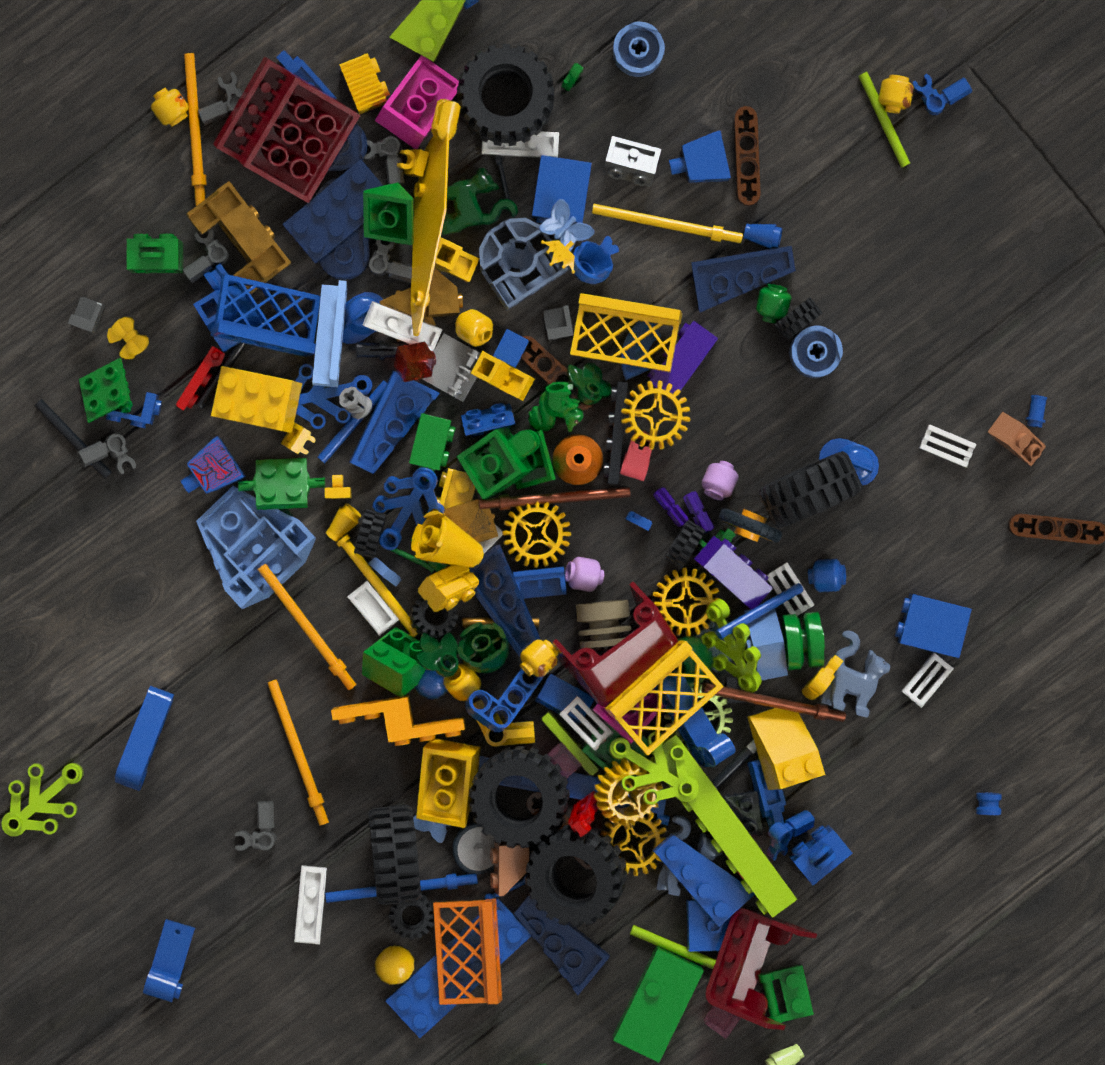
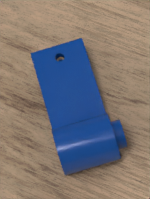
M168 919L165 920L143 994L173 1002L174 998L179 999L183 984H180L179 981L195 931L194 927Z

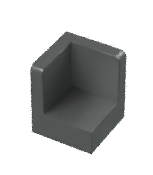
M81 297L75 314H71L68 324L95 334L105 305Z
M568 305L543 312L548 341L573 337Z

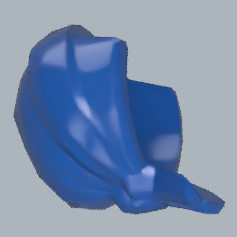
M606 236L600 246L591 241H584L575 248L573 252L575 256L573 270L578 280L589 284H597L609 277L613 270L611 254L619 252L618 246L612 245L611 237Z

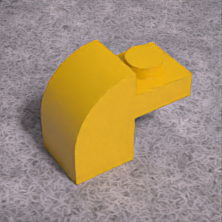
M440 238L434 268L451 274L465 282H470L479 258L462 251L463 247Z
M484 351L480 354L470 373L521 401H524L535 380L533 377Z

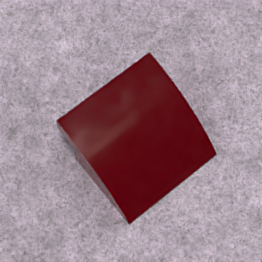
M264 56L213 145L237 159L244 167L309 203L361 115Z

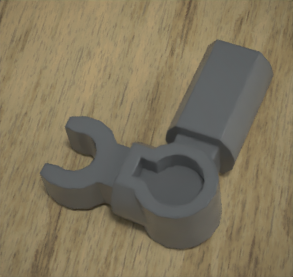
M234 72L230 73L232 77L230 84H224L222 78L218 77L220 87L227 92L224 95L227 102L223 103L221 100L198 110L205 126L228 117V113L233 111L239 101L242 91L236 88L238 79Z
M393 136L377 140V143L367 140V145L370 146L371 151L363 159L371 160L376 155L380 157L387 156L385 160L387 183L393 184L398 182L400 185L405 184L403 169L397 167V163H402V158L398 156L402 150L401 142Z
M212 228L208 230L209 234L206 238H201L197 232L194 234L200 244L206 245L204 250L208 255L206 257L204 255L183 269L192 284L203 277L206 272L213 270L212 267L215 264L221 263L223 265L229 259L228 250L221 244L219 239H214L215 234Z
M376 239L378 250L374 251L369 262L372 274L375 276L389 274V278L411 283L412 266L396 261L389 263L391 256L388 253L395 247V242H390L389 245L385 246L382 245L381 240Z
M120 434L109 435L104 440V443L99 441L77 452V457L84 468L106 458L108 452L112 459L115 458L116 460L115 469L119 475L124 474L122 469L124 462H127L131 469L136 468L135 461L126 454L128 452L125 446L126 442Z
M274 801L256 802L257 828H260V831L253 832V834H249L244 830L236 832L235 836H242L245 839L244 845L235 846L236 850H245L249 846H252L253 849L269 850L276 844L277 837L272 831V828H274Z

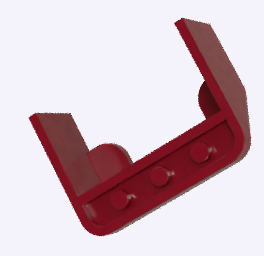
M634 582L629 585L637 606L633 615L639 628L602 656H599L590 648L580 649L571 655L557 639L553 641L562 665L590 696L603 707H607L678 642V639L657 606Z
M738 909L731 916L706 988L707 1001L717 1008L764 1028L784 1030L786 1025L765 1017L768 1001L764 994L755 990L758 975L761 972L770 943L785 945L791 940L793 934L816 939L817 933L753 910Z

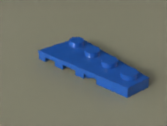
M393 371L352 455L350 463L374 474L401 438L408 433L411 426L420 418L421 413L426 411V408L440 393Z
M670 834L652 850L719 927L755 895L754 892L748 894L740 883L741 881L673 834Z

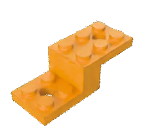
M405 695L402 698L393 697L334 707L331 710L332 719L339 720V724L354 722L356 720L355 717L363 715L365 720L379 718L381 716L380 713L384 712L388 742H394L395 746L410 744L412 738L420 737V742L434 740L436 734L445 733V737L461 735V730H465L464 716L414 725L409 695Z

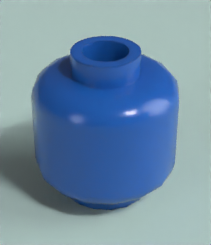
M837 559L816 560L813 564V569L808 570L809 584H814V588L818 592L839 591L842 585L846 584L845 565H841Z

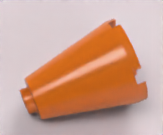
M580 434L570 435L562 439L556 446L552 458L553 467L563 481L573 485H583L591 482L600 473L603 465V454L599 445L592 438ZM576 454L583 455L584 461L577 464L574 461Z

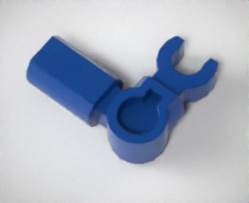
M928 74L924 75V79L927 82L926 86L920 87L916 81L912 83L914 90L923 95L921 99L925 104L926 111L931 115L940 114L946 104L952 105L972 93V88L964 77L943 89L941 95L936 89L933 90L931 87L932 79Z
M804 810L785 820V824L780 821L773 824L768 832L771 845L767 850V855L773 861L777 859L779 852L785 856L788 852L786 846H788L791 838L814 827L815 819L809 811Z

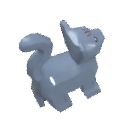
M844 631L842 637L849 640L850 645L837 651L836 656L842 659L843 662L833 674L835 678L822 694L820 702L833 705V708L844 711L846 704L843 699L845 694L855 695L856 715L868 718L870 710L867 708V703L876 692L878 679L890 671V664L883 658L876 656V653L872 650H869L865 660L864 673L847 667L844 659L858 651L860 639L856 633Z
M674 816L672 822L680 825L681 830L673 835L683 841L691 832V824L684 816ZM702 832L697 844L698 852L710 861H713L722 852L718 853L710 842L712 839L706 837V834ZM663 864L658 875L656 889L668 890V894L679 896L681 890L678 886L679 881Z

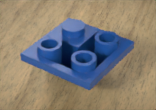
M238 284L229 286L227 289L233 299L243 293ZM220 289L193 304L210 332L212 326L215 325ZM245 295L235 301L243 314L253 308ZM231 305L224 309L223 320L233 322L239 318ZM255 310L245 317L253 327H258L263 323ZM214 337L223 352L240 343Z

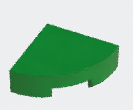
M574 63L569 74L563 80L561 87L569 92L584 68L578 63Z

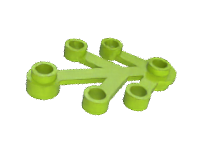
M717 599L709 604L706 614L711 621H716L718 627L721 628L727 624L725 618L729 616L730 609L725 601ZM744 623L733 628V635L731 633L724 637L725 642L719 639L713 631L702 635V643L707 648L714 646L724 653L713 658V667L717 671L725 669L734 677H737L738 684L743 690L751 693L757 691L762 682L760 674L756 671L757 662L761 658V654L755 646L745 650L747 637L750 636L748 626ZM725 655L731 658L735 662L736 666L729 662L728 658Z
M655 732L648 736L647 741L649 745L652 744L651 737L655 735ZM617 738L611 742L609 752L613 758H626L650 773L637 777L631 775L624 777L621 781L623 790L630 792L636 787L664 781L672 787L660 791L654 789L647 790L643 795V800L647 805H654L660 800L673 797L682 802H690L697 797L699 785L694 778L688 776L684 761L686 751L682 746L676 745L669 752L670 758L675 761L676 777L668 771L662 747L663 742L653 751L655 763L632 750L629 742L624 738ZM621 743L625 746L623 753H619L616 750L617 744ZM674 749L681 750V758H676L673 755ZM626 779H631L634 782L632 788L625 786ZM684 784H688L691 787L690 793L686 794L682 791ZM652 792L655 794L656 799L654 802L647 800L648 793Z
M38 763L31 765L28 768V775L30 777L29 805L21 811V794L25 790V785L20 780L11 782L8 787L11 794L10 812L2 819L3 831L9 836H19L25 830H38L46 834L55 833L58 829V823L55 819L49 818L45 821L29 820L28 818L35 812L62 814L67 818L76 815L78 809L73 802L65 804L47 802L66 785L79 782L83 777L82 767L77 763L66 765L62 770V776L40 794L41 777L44 774V768ZM33 767H38L40 769L39 776H34L32 774ZM69 769L76 771L74 779L68 777ZM18 783L21 786L19 793L13 791V784ZM67 805H71L74 808L73 814L65 812ZM12 819L18 821L19 825L17 828H12L10 826V821ZM47 822H52L55 827L53 831H48L46 829Z

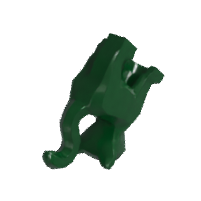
M479 168L471 179L458 181L447 188V202H454L455 212L445 214L442 233L443 235L459 233L467 227L482 224L490 225L498 221L504 209H507L511 217L514 218L518 214L517 205L509 199H501L494 204L490 214H484L479 206L476 194L490 193L499 189V186L494 183L492 176L486 168Z

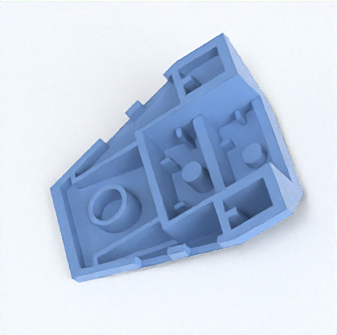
M234 486L196 521L205 544L210 550L215 568L222 579L224 590L241 609L267 599L274 593L257 570L259 567L266 563L282 585L306 562L316 540V537L300 520L279 509L257 510L256 497L244 491L239 492L238 488Z

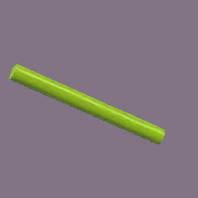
M868 72L859 75L858 77L901 168L909 165L910 161L884 106L878 101L879 95Z
M632 926L630 935L708 968H714L715 959L697 951L689 952L685 946L638 926Z

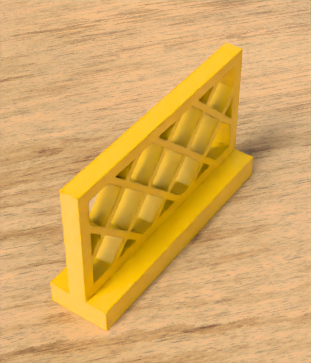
M580 293L579 310L570 355L671 373L682 312L677 309ZM584 312L595 313L600 321L587 329L582 322ZM599 314L608 315V316H606L604 319H602ZM612 317H619L625 326L612 334L605 322ZM624 318H625V319H631L632 321H630L629 323H627V322L624 320ZM637 321H643L650 330L637 338L630 326ZM649 323H655L657 325L652 328ZM603 324L610 336L597 344L590 333ZM663 325L672 326V336L662 342L655 330ZM581 327H583L585 332L580 335ZM628 329L635 340L622 348L615 337ZM653 333L660 345L647 353L640 341ZM588 335L595 346L587 352L578 351L579 340ZM613 339L620 351L613 356H607L600 347ZM670 342L669 351H668L667 348L665 347V345ZM638 343L645 355L638 360H630L625 351ZM662 347L668 355L666 366L655 364L650 357ZM598 349L601 354H596L593 352ZM623 353L626 359L619 358L618 356H620ZM646 358H648L651 363L642 362V361L645 360Z
M679 640L604 709L610 716L615 718L646 755H649L721 690L723 685L692 651V647L687 641ZM688 657L695 662V674H681L682 662ZM677 668V673H671ZM699 668L705 675H699ZM667 676H677L676 691H662L663 680ZM681 676L694 677L693 692H680ZM699 678H708L714 687L708 693H698ZM648 693H658L657 709L643 708L644 697ZM662 694H676L675 710L661 709ZM680 695H693V706L689 710H679ZM698 696H703V697L697 702ZM639 702V708L634 707ZM629 710L639 711L638 726L628 725L622 717ZM643 711L657 712L656 727L642 726ZM661 712L674 713V724L669 728L660 727ZM632 729H638L637 735ZM642 729L655 730V741L648 747L641 740ZM660 730H666L663 734L660 735Z

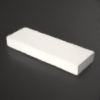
M540 132L537 136L535 134L532 135L530 140L525 143L522 141L516 142V146H509V143H502L501 146H496L493 141L488 140L487 143L482 141V155L541 158V155L558 158L559 132Z
M373 301L362 324L365 327L433 353L442 332L441 328L423 321L419 336H414L411 316Z
M301 866L294 942L320 944L327 868Z

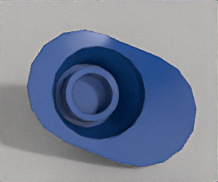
M364 292L346 302L343 331L344 343L355 344L376 332L362 324L372 301L380 304L379 301L384 300L380 295L373 292Z
M838 438L830 440L821 449L819 460L841 451L847 453L862 485L870 483L878 473L879 463L877 456L872 450L863 445Z

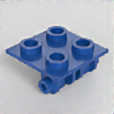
M497 403L485 410L472 409L466 412V414L461 415L465 436L471 435V437L483 435L484 431L488 434V430L493 429L494 431L496 428L508 427L509 429L511 428L510 425L515 424L510 403Z

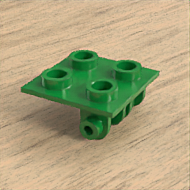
M121 358L79 379L88 423L117 408L122 413L131 411L133 403L130 400V389L125 378L126 371L123 368Z

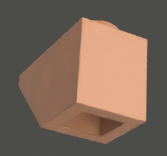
M1004 412L1000 414L988 431L998 443L1029 466L1033 465L1046 447L1024 424Z
M502 841L500 845L494 842V848L490 850V860L494 864V873L490 874V885L498 896H504L526 873V865L529 862V847L521 848V845H516L515 848H509L506 842Z

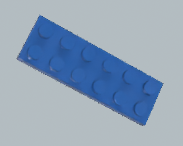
M497 897L501 965L531 937V934ZM479 915L471 921L473 924L479 918ZM480 922L476 925L478 929H480ZM467 925L458 934L462 937L470 926ZM474 930L464 939L474 949L481 943L480 935ZM454 937L445 946L451 950L459 940ZM460 943L452 953L464 962L472 952ZM443 950V958H444V956H445L447 953ZM436 954L386 999L387 1004L419 1038L457 1005L439 1004ZM475 955L466 963L476 975L482 969V961ZM450 956L443 962L444 969L451 976L460 967ZM463 968L454 977L464 988L473 979ZM475 980L467 990L471 992L480 983ZM451 981L445 987L446 998H456L462 992Z

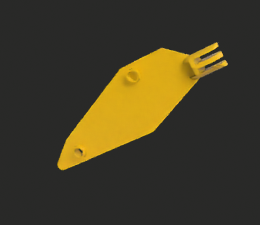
M447 99L437 101L431 124L433 137L425 148V151L429 152L423 177H419L414 187V243L411 278V315L414 336H419L425 308L430 301L429 289L447 206L449 140L456 133L461 109L458 103Z

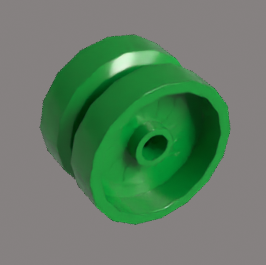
M819 612L804 614L802 619L803 629L800 627V621L796 614L782 615V636L785 646L787 670L802 668L803 653H805L806 661L810 668L824 667L825 642Z

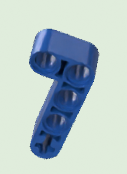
M521 668L498 700L483 690L474 691L465 703L466 711L491 731L501 732L513 721L543 677H536L532 674L534 683L527 684L523 681L522 675L525 672ZM508 694H516L519 697V704H512L508 700ZM473 699H481L484 702V709L475 708ZM495 713L502 714L505 723L497 724L493 719V715Z
M677 669L673 670L671 673H677ZM667 676L663 680L662 691H676L677 676ZM681 676L680 692H693L685 677ZM662 694V704L665 709L675 710L676 694ZM680 695L679 710H689L693 706V695ZM702 707L677 729L694 759L702 767H715L736 751L733 742L727 735L716 733ZM668 712L674 723V713Z
M153 686L149 687L118 765L115 783L140 791L147 774L148 764L175 694Z

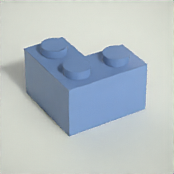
M774 608L747 624L750 630L749 640L746 641L747 649L755 646L761 654L756 667L761 680L788 675L784 640Z

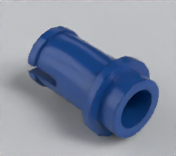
M1031 395L1029 415L1025 418L1027 426L1042 428V424L1046 421L1043 418L1047 397Z

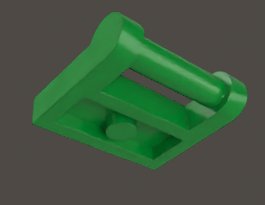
M802 964L758 975L759 983L763 984L765 997L768 1001L770 1014L768 1018L782 1023L814 1015ZM775 979L780 981L787 1012L779 1013L772 983Z

